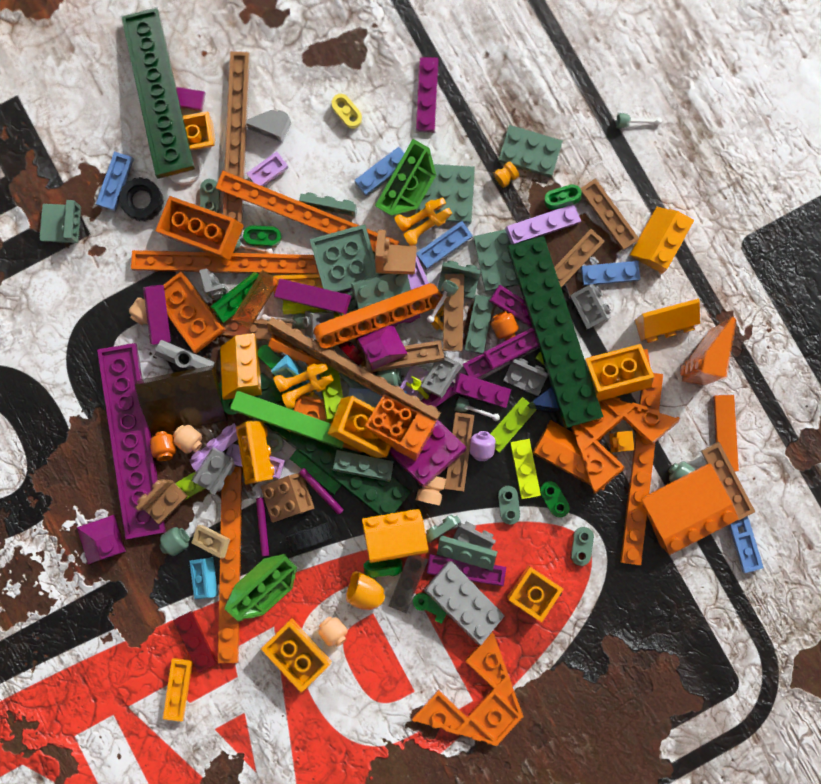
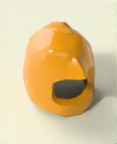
M359 571L352 572L346 593V601L362 610H372L379 607L385 598L383 587L375 578L372 579Z

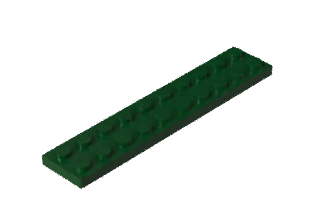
M156 7L121 16L155 176L157 179L195 170L159 10Z
M542 236L508 245L507 250L565 429L603 418L545 237Z
M262 372L260 374L262 395L254 397L286 408L282 394L287 391L280 392L275 382ZM263 422L378 516L395 513L411 493L410 490L392 476L390 482L332 471L337 450L366 456L364 453L343 447L340 449Z

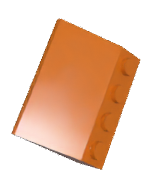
M731 317L708 331L687 359L685 365L681 367L680 376H683V382L705 386L726 378L736 318Z
M710 463L641 498L658 542L669 555L739 520L732 501Z

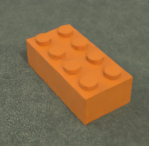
M169 196L155 231L166 238L230 261L244 225L234 218Z

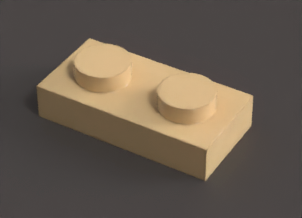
M197 525L192 544L219 558H225L230 542L229 538L203 525Z

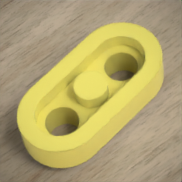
M345 94L335 95L331 102L334 112L347 127H359L362 123L361 112ZM343 103L344 107L340 108L338 105ZM355 117L356 121L351 122L350 118Z

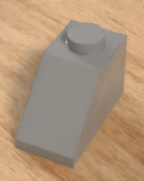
M269 110L247 119L246 125L249 130L283 143L291 125V120L284 111Z

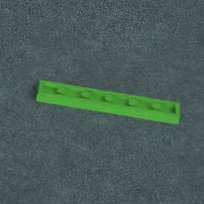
M240 391L236 392L230 408L231 411L342 449L344 442L328 434L331 423Z

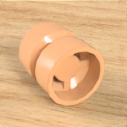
M441 477L434 478L427 486L418 490L416 500L440 505L442 495L439 492L444 490L446 479Z

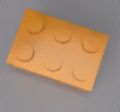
M353 396L340 400L328 431L329 435L374 458L387 457L391 447L365 427L375 410L374 407Z
M293 618L261 648L301 693L332 662Z

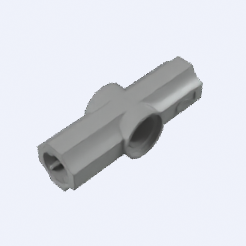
M160 340L155 350V356L189 370L215 364L214 361L164 340ZM183 353L189 356V362L187 364H184L181 361V355Z

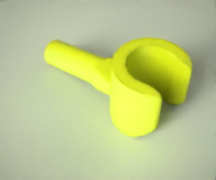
M411 376L413 383L406 382L407 387L417 390L425 399H428L429 395L421 387V380Z

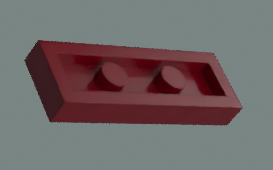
M193 611L174 619L173 621L197 672L200 673L216 665L217 661Z

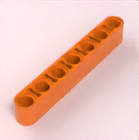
M429 283L320 323L314 328L313 334L322 348H330L434 309L443 295L436 285Z

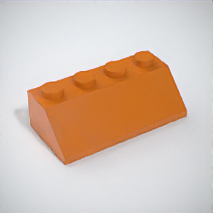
M550 420L532 453L591 486L574 433Z

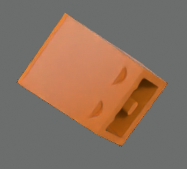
M384 394L365 427L395 450L416 461L434 431L436 421Z

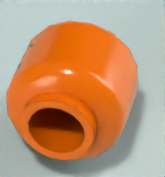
M503 311L493 316L491 327L498 339L504 338L507 341L516 336L515 333L519 327L512 313Z
M161 431L157 432L150 439L152 457L158 461H168L173 458L177 452L173 442V435Z

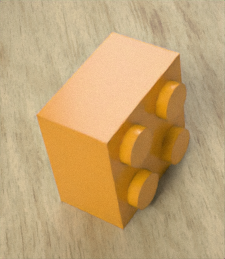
M527 566L507 596V599L540 622H543L563 591V588L530 566Z

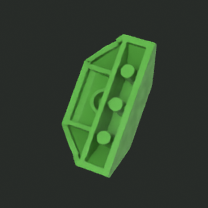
M412 139L375 205L377 208L391 216L418 209L436 177L429 147Z
M284 554L264 558L235 584L225 610L237 621L264 615L293 588L297 566Z

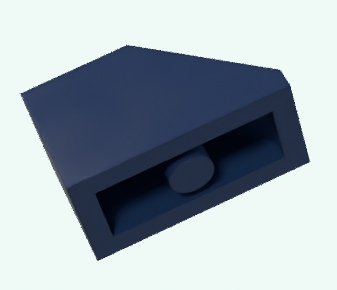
M552 386L527 405L531 409L549 412L559 411Z

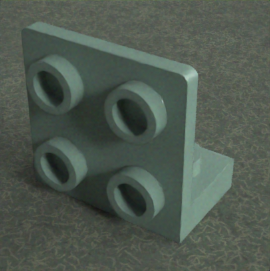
M66 200V205L43 204L40 240L43 242L78 243L81 206L74 200Z
M455 261L443 262L438 284L439 291L442 293L441 288L445 282V274H464V298L474 300L481 270H478L473 265L459 266V263Z

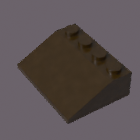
M215 365L140 379L135 383L139 405L152 435L161 431H176L182 425L197 427L227 421Z

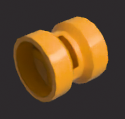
M507 162L504 164V168L493 172L495 179L503 188L508 186L511 180H516L520 176L516 167L511 162Z

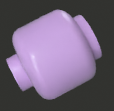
M486 431L474 434L470 441V454L478 461H487L494 455L495 438Z

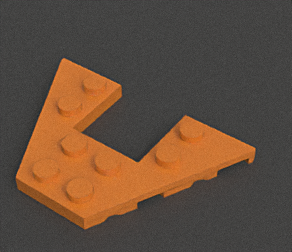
M618 397L599 401L603 418L572 427L594 494L624 470V466L598 442L604 435L624 419L648 443L653 445L680 421V418L659 413V410H650L646 406L634 402L631 404L622 401Z
M491 632L482 645H479L465 660L493 687L488 695L466 716L438 689L413 716L412 721L497 746L523 718L495 635Z

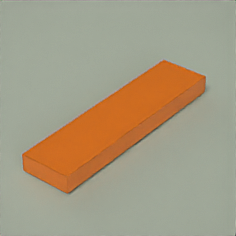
M714 395L716 443L720 442L734 471L737 472L739 471L734 395Z

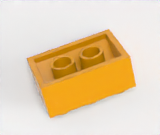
M208 111L183 116L191 150L214 146L216 140L214 125Z
M656 207L629 256L663 274L670 266L694 219L676 210Z
M699 298L642 313L635 319L640 340H647V343L659 340V336L665 335L666 338L677 335L676 332L683 330L684 333L694 331L695 327L700 324Z
M255 333L236 335L220 347L223 400L233 399L237 391L251 396L262 395L260 360L258 357L259 344Z
M641 344L585 358L598 401L651 388L654 375Z
M263 421L245 422L237 426L236 433L245 485L272 480L274 467L270 464L271 449L266 441L268 436L267 427L264 426Z
M420 509L362 519L370 563L428 553L427 539Z

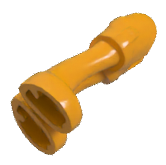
M444 198L428 201L425 204V208L413 216L404 217L399 214L394 217L398 227L403 232L424 218L429 217L420 226L403 234L410 246H416L421 234L435 225L439 227L445 224L446 220L453 214L450 208L438 214L435 213V211L447 204Z
M326 363L309 365L307 371L290 378H284L282 375L274 377L275 384L280 392L301 382L310 381L295 390L282 394L286 408L293 409L295 401L300 396L313 390H317V392L325 390L327 385L334 381L332 375L321 377L319 380L316 378L317 374H322L329 369Z

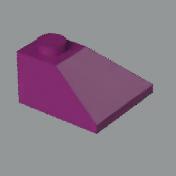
M393 324L357 337L372 371L408 355Z
M115 515L77 527L88 564L126 552Z

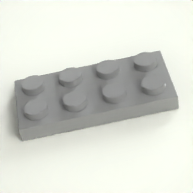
M448 561L424 589L477 645H482L505 616L452 561Z

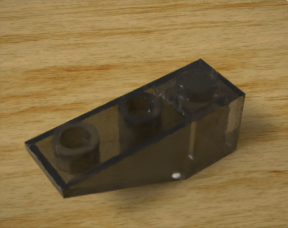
M418 554L407 557L388 605L389 607L407 613L428 558Z

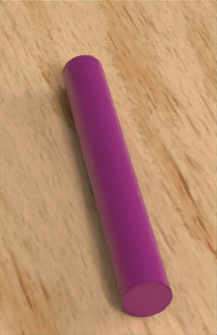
M305 468L299 472L338 515L344 510Z
M264 497L256 498L261 556H268L269 547Z

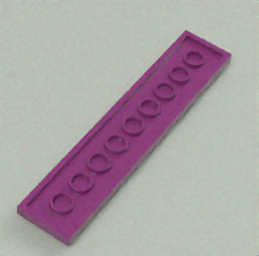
M132 343L97 349L125 538L130 539L166 532L164 521L158 524L146 511H137L135 509L139 498L144 494L148 495L153 490L151 487L158 481L155 458L152 457L150 448L151 432L139 405L135 389V383L142 379L137 344Z

